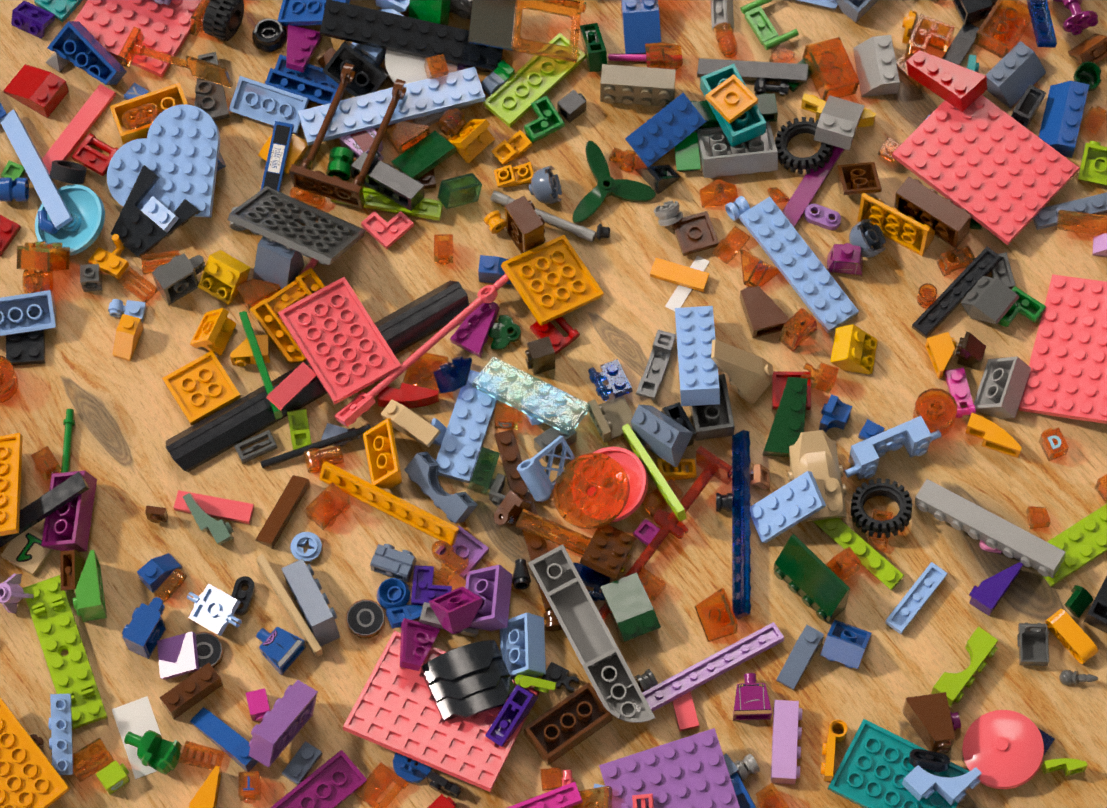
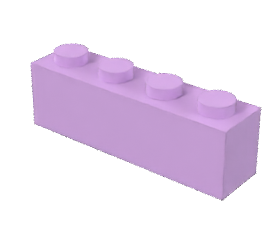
M774 701L771 783L795 785L796 778H800V766H797V759L801 757V747L797 746V739H801L802 727H798V720H802V708H799V701Z

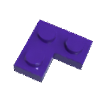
M414 565L411 605L423 606L424 602L429 603L430 600L452 591V586L433 585L434 566Z

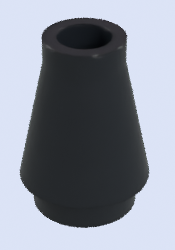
M525 559L515 560L512 584H514L516 589H527L531 583Z

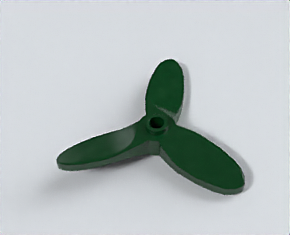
M593 141L587 142L585 147L586 158L597 186L576 207L572 218L573 223L578 224L587 220L598 210L606 197L611 195L633 202H646L655 198V191L646 184L628 179L614 180L610 177L608 164L601 149Z

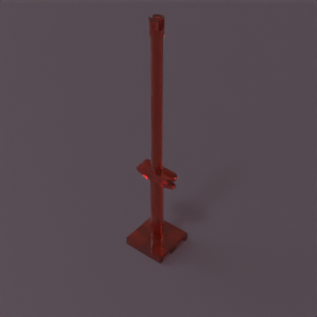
M702 446L696 451V465L704 470L680 501L685 509V513L713 476L726 485H729L732 481V466ZM660 509L656 511L654 522L661 529L624 577L634 573L639 574L669 533L678 539H682L684 533L688 532V528L682 521L678 520L673 511L672 513ZM606 602L599 609L603 620L609 614Z

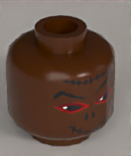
M456 108L447 109L439 119L440 131L446 136L458 135L466 125L465 115Z

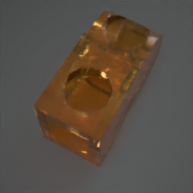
M969 246L941 253L937 265L944 277L950 275L955 270L967 268L975 259V256Z

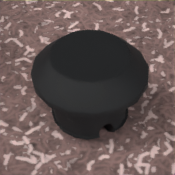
M600 223L597 226V239L609 238L610 228L603 227Z

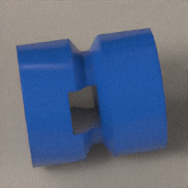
M9 177L0 178V201L12 202L13 199L17 202L28 201V178H16L15 180Z

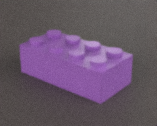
M299 680L293 686L289 685L282 699L278 698L271 712L267 711L263 716L262 722L259 725L256 724L252 729L249 756L269 768L313 716L318 691Z

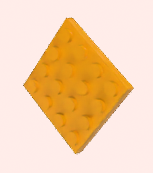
M565 235L528 250L501 264V268L540 326L602 298L604 292Z

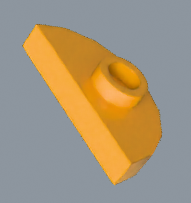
M910 10L908 17H904L902 28H905L902 43L908 44L910 42L917 11Z

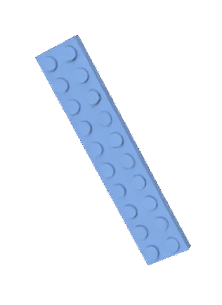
M471 67L405 84L404 87L407 88L405 96L402 100L399 99L389 125L485 101V94L476 68ZM393 87L341 100L323 142L371 128H379L392 99ZM331 103L298 111L308 146L314 144Z

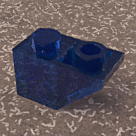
M463 356L453 358L452 363H444L440 365V369L433 372L440 394L456 391L466 385L472 364L471 358L463 359Z

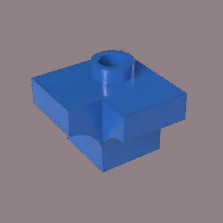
M831 394L828 403L824 404L821 411L823 417L819 430H824L825 433L833 427L844 430L851 415L852 406L843 403L838 396Z

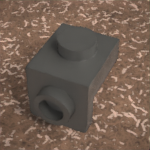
M499 473L495 479L492 478L489 484V500L496 506H499L506 497L501 494L506 483L505 476Z

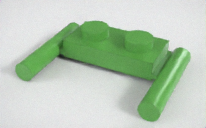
M756 0L740 9L765 50L799 35L797 29H794L779 36L760 7L773 0Z

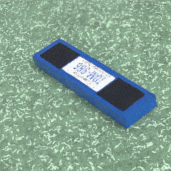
M275 121L261 190L266 186L279 192L281 190L294 129L293 124Z

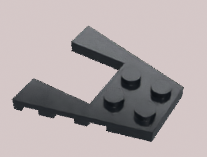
M145 165L142 167L111 232L112 236L118 234L123 245L139 258L158 245V242L163 238L170 236L179 226L187 223L195 214L201 212L188 200L184 199L174 211V214L179 219L172 228L166 232L136 207L160 178Z

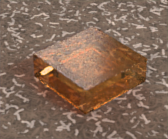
M561 767L540 769L542 791L562 787Z

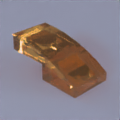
M734 226L726 238L722 239L713 250L712 255L728 264L748 242L750 236Z

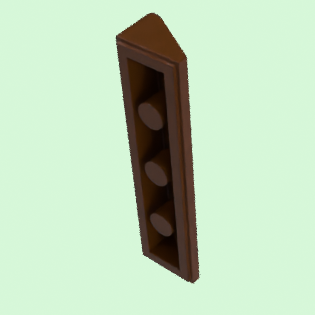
M295 475L291 477L257 536V542L272 549L274 548L310 485L309 479Z

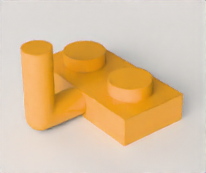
M114 234L112 236L116 246L114 251L110 253L98 247L88 260V263L99 264L101 271L119 279L128 268L129 263L127 260L118 257L124 250V245L119 235Z

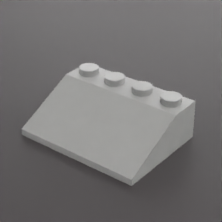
M769 121L766 122L765 134L731 147L721 127L696 130L704 178L778 170V151Z

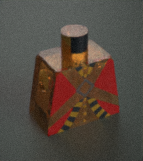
M801 308L783 325L779 341L790 351L794 352L817 330L816 319L804 308Z

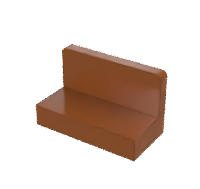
M1094 34L1068 51L1070 56L1077 57L1080 65L1088 61L1097 64L1107 57V36Z

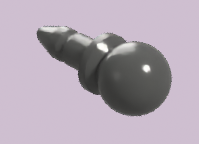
M1064 670L1061 672L1059 679L1063 685L1069 686L1073 683L1078 685L1079 682L1097 681L1098 677L1091 674H1079L1078 671Z

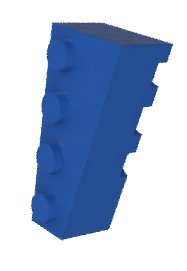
M68 21L47 47L49 50L59 54L60 57L72 62L76 67L85 70L89 75L105 85H117L127 72L79 21Z

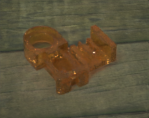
M439 540L432 545L433 557L442 563V568L439 571L436 570L433 573V577L443 585L449 586V582L456 575L455 572L457 571V575H460L469 565V559L464 560L454 552V548L445 541ZM438 546H444L446 552L438 555L435 549Z

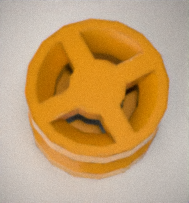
M498 210L489 213L484 218V223L489 225V230L492 234H496L506 227V221L501 218V213Z

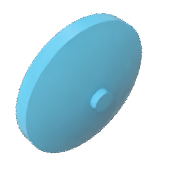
M77 184L66 185L58 189L73 220L60 228L57 234H48L41 230L38 214L35 218V233L39 243L46 250L58 256H72L86 250L98 238L104 225L105 209L102 200L90 188ZM43 203L41 204L38 211L46 210Z

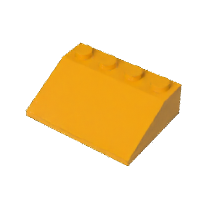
M865 193L862 194L857 222L864 219L872 220L870 223L873 225L877 224L885 237L923 256L933 241L935 231L929 225H923L916 221L914 217L906 216L897 208L884 204L880 199L873 198Z

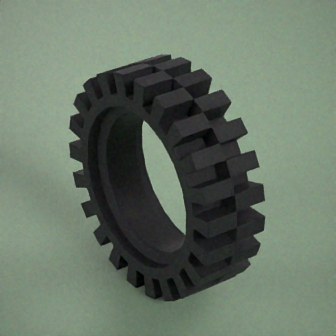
M802 117V122L795 118L794 124L788 121L787 127L783 125L781 131L778 130L775 144L779 163L781 165L784 164L785 169L788 170L790 168L793 173L798 169V174H803V170H806V173L810 174V169L813 168L814 172L818 171V166L823 168L825 167L824 162L828 163L830 161L829 157L833 155V145L821 142L818 152L806 158L796 157L787 149L789 141L798 134L809 133L815 136L818 119L814 123V118L812 117L809 118V122L806 121V117Z
M877 478L876 484L873 479L869 480V485L866 482L862 483L861 488L858 487L856 493H853L851 500L853 523L856 522L858 529L862 527L861 532L864 534L869 531V536L873 537L874 532L877 533V538H881L882 533H885L886 538L890 537V532L894 536L898 535V530L900 532L904 531L905 526L907 527L909 520H911L912 499L909 497V492L907 490L904 491L905 487L903 485L898 487V482L896 481L890 485V479H886L885 483H881V478ZM887 496L898 504L900 510L894 518L879 521L869 517L864 511L863 506L872 497Z

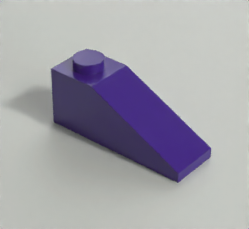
M1019 562L982 581L978 587L975 585L969 594L971 596L969 604L990 616L1020 573L1023 564Z
M517 684L485 736L503 747L528 715L539 696Z

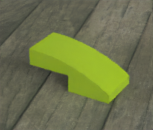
M306 408L287 411L293 450L312 444Z
M1058 758L1044 761L1041 768L1044 774L1063 769L1065 776L1084 772L1088 765L1086 761L1078 759Z

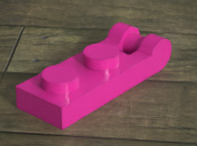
M964 368L945 370V378L955 417L962 418L963 415L971 416V413L976 414Z

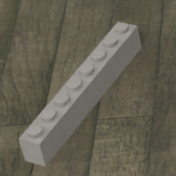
M926 479L915 497V505L922 512L933 514L939 521L950 523L956 530L967 532L971 538L984 541L988 547L999 549L1005 556L1009 558L1014 557L1024 566L1036 569L1045 577L1053 578L1065 559V551L929 479Z

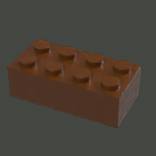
M908 177L896 192L895 208L906 216L914 217L921 224L929 225L935 231V236L952 247L957 248L969 233L971 222L969 212L964 208L960 209L954 205L950 199H944L935 190L928 189L919 180Z
M588 682L525 726L524 735L548 766L613 720V715L604 707L596 691Z

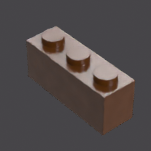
M207 663L162 695L160 700L175 720L221 687L223 683L211 664Z

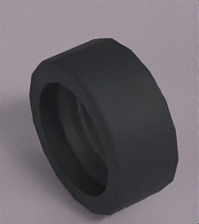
M54 160L51 166L50 177L65 183L83 184L87 168L75 162Z

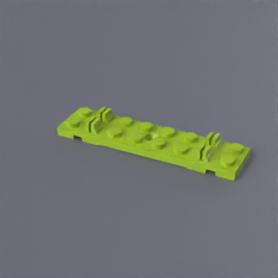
M60 575L24 587V593L34 594L33 598L25 599L56 693L71 694L72 730L108 718L66 592L61 591ZM63 650H68L67 656L61 655Z

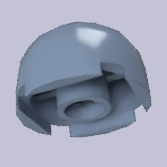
M552 166L537 170L533 174L531 184L529 185L531 195H534L538 201L544 204H553L561 201V198H558V194L562 195L560 180L557 174H553L552 170L555 169Z
M864 219L857 223L849 234L850 244L861 247L862 257H874L885 250V247L883 248V244L886 243L885 236L877 224L873 225L870 223L872 221L870 219Z

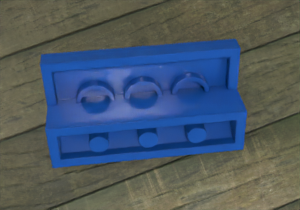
M279 55L275 69L270 68L265 81L266 85L306 97L310 101L322 105L332 102L339 84L322 71L323 68L308 64L304 73L286 68L287 57Z

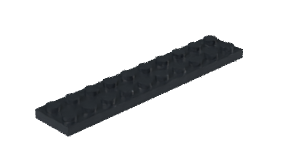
M326 0L319 34L426 59H436V61L467 68L475 67L476 70L490 73L498 67L503 53V49L469 43V30L334 0Z

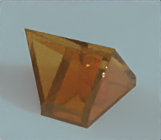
M744 249L740 250L744 285L748 287H761L780 273L778 268Z

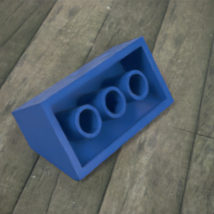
M1067 81L1050 86L1039 138L1064 157L1072 158L1089 84Z

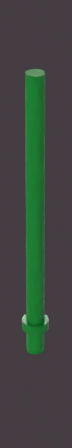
M66 409V418L63 420L65 431L61 473L69 472L72 428L75 425L73 409Z

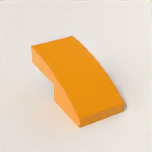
M519 130L508 141L504 139L491 152L502 165H505L524 153L533 143Z

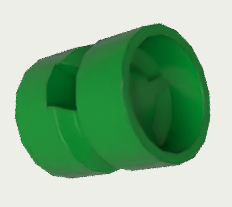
M345 147L332 148L330 150L326 175L340 177L343 181L349 180L354 158L353 151Z

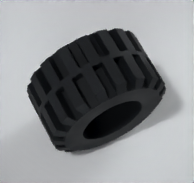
M210 0L203 18V31L223 41H229L236 34L242 22L244 1Z

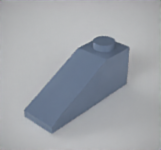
M806 625L776 681L794 691L822 644L824 634Z

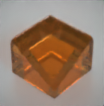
M1027 507L1026 513L1030 529L1050 526L1051 521L1046 508Z

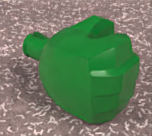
M152 730L146 731L143 736L129 731L124 739L125 744L138 748L137 756L144 766H150L166 775L171 770H174L178 764L182 745L177 740L174 742L162 739L160 734Z

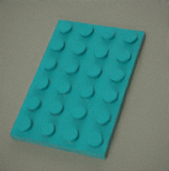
M863 719L828 787V790L863 808H956L958 805L956 801L950 805L936 790L929 798L925 799L923 797L918 801L902 785V782L915 768L908 761L910 751L913 749H926L866 719ZM952 762L949 763V768L943 772L922 768L926 772L940 777H958L970 772Z

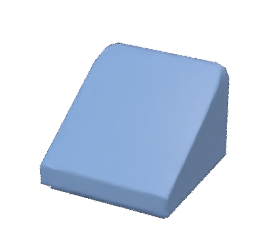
M434 418L431 425L440 430L441 433L434 440L433 444L441 446L447 428Z

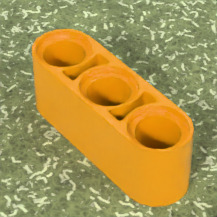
M1059 609L1045 620L1047 628L1080 664H1084L1098 653L1099 650L1095 643L1065 610Z

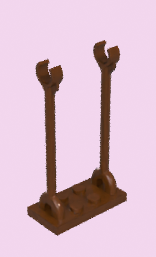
M345 63L340 76L341 82L307 159L302 162L300 167L292 164L289 172L294 187L363 209L365 204L363 195L365 178L398 101L404 98L407 88L404 87L406 81L400 79L395 81L390 104L359 175L355 177L353 183L343 181L337 176H327L318 170L312 171L313 162L348 83L351 84L356 72L352 71L354 65Z

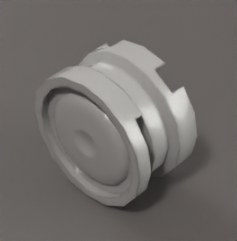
M668 201L663 206L659 205L654 209L660 226L674 224L683 218V213L679 210L680 205L678 201H675V203Z

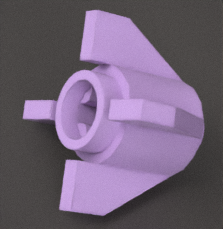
M13 574L6 581L0 583V603L8 613H16L17 603L22 598H33L34 594L24 593L23 588L18 585L21 584L22 574Z

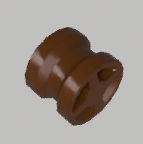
M553 610L543 614L546 620V631L553 632L563 629Z

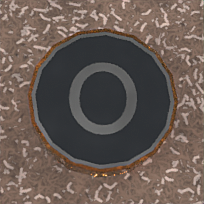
M362 599L355 602L346 613L348 629L359 638L376 636L385 625L383 608L377 602L370 599Z
M196 633L199 669L207 663H210L215 668L222 661L224 654L221 641L212 633Z

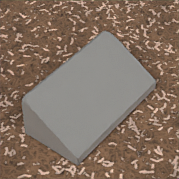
M711 0L713 30L734 28L733 0Z

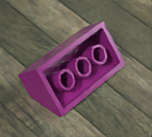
M87 471L52 474L49 491L77 472L82 473L89 489L45 518L41 544L43 548L58 551H87L97 479Z

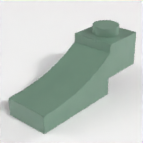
M188 493L183 496L202 532L210 530L218 545L233 539L231 533L234 531L229 522L225 523L222 519L217 521L210 517L199 506L192 494Z

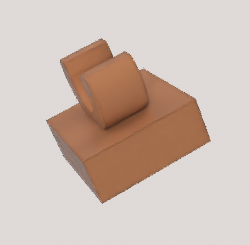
M761 464L754 465V470L748 472V475L754 477V479L748 481V484L752 487L758 486L761 489L770 488V470Z

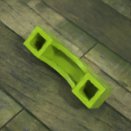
M978 626L965 646L970 656L969 667L959 673L944 672L934 685L931 693L946 692L950 707L954 702L959 703L964 696L962 691L965 687H971L976 679L974 675L977 671L981 673L987 665L986 659L988 657L992 658L997 652L998 648L996 645L998 639Z

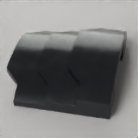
M495 640L480 641L458 647L421 666V674L444 722L458 716L468 719L481 712L504 706L515 688Z

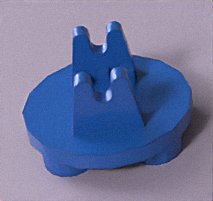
M399 753L394 755V771L403 781L420 783L432 770V767Z

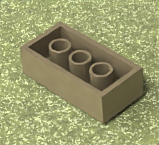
M602 64L600 102L608 104L623 103L625 105L640 104L642 106L653 105L664 108L665 105L674 100L676 70Z

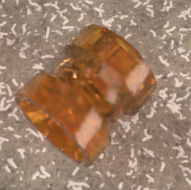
M930 283L921 285L918 291L917 303L923 308H928L936 300L937 288Z

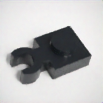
M553 662L550 663L546 674L542 677L544 680L556 682L555 688L560 689L562 685L565 686L566 690L570 693H574V688L570 687L569 684L571 682L579 684L577 677L567 676L569 670Z
M432 770L428 774L427 780L432 789L438 792L440 790L447 792L451 796L458 798L461 793L460 787L451 784L447 779Z

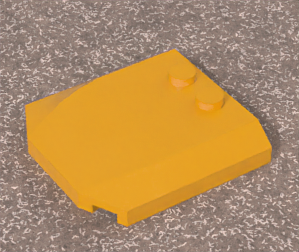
M312 268L249 310L288 363L307 360L279 317L278 312L325 287Z

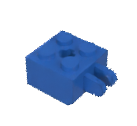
M160 597L153 598L149 605L141 603L140 607L134 610L132 621L124 627L122 632L127 649L147 659L150 658L157 646V641L161 639L166 630L161 617L165 605Z

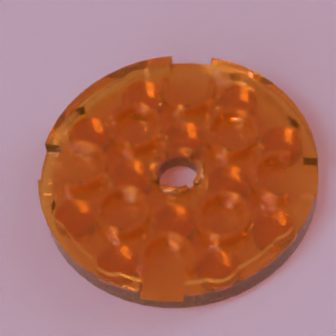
M588 453L570 461L562 474L558 475L554 485V503L559 514L571 525L581 529H596L611 523L620 515L629 498L630 484L624 468L616 460L605 454ZM595 487L597 489L592 496L588 495V489Z

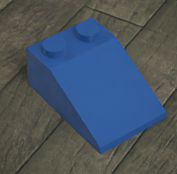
M621 0L625 54L662 53L658 0Z

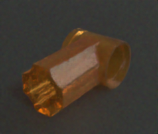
M340 445L323 450L313 448L305 451L303 454L308 473L320 472L325 461L333 465L344 463Z

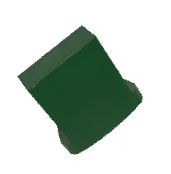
M1075 585L1071 590L1073 594L1064 605L1073 616L1080 618L1089 604L1093 602V598L1085 588Z

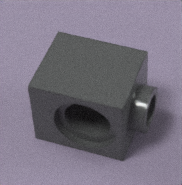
M99 264L80 265V283L84 292L102 291V272Z

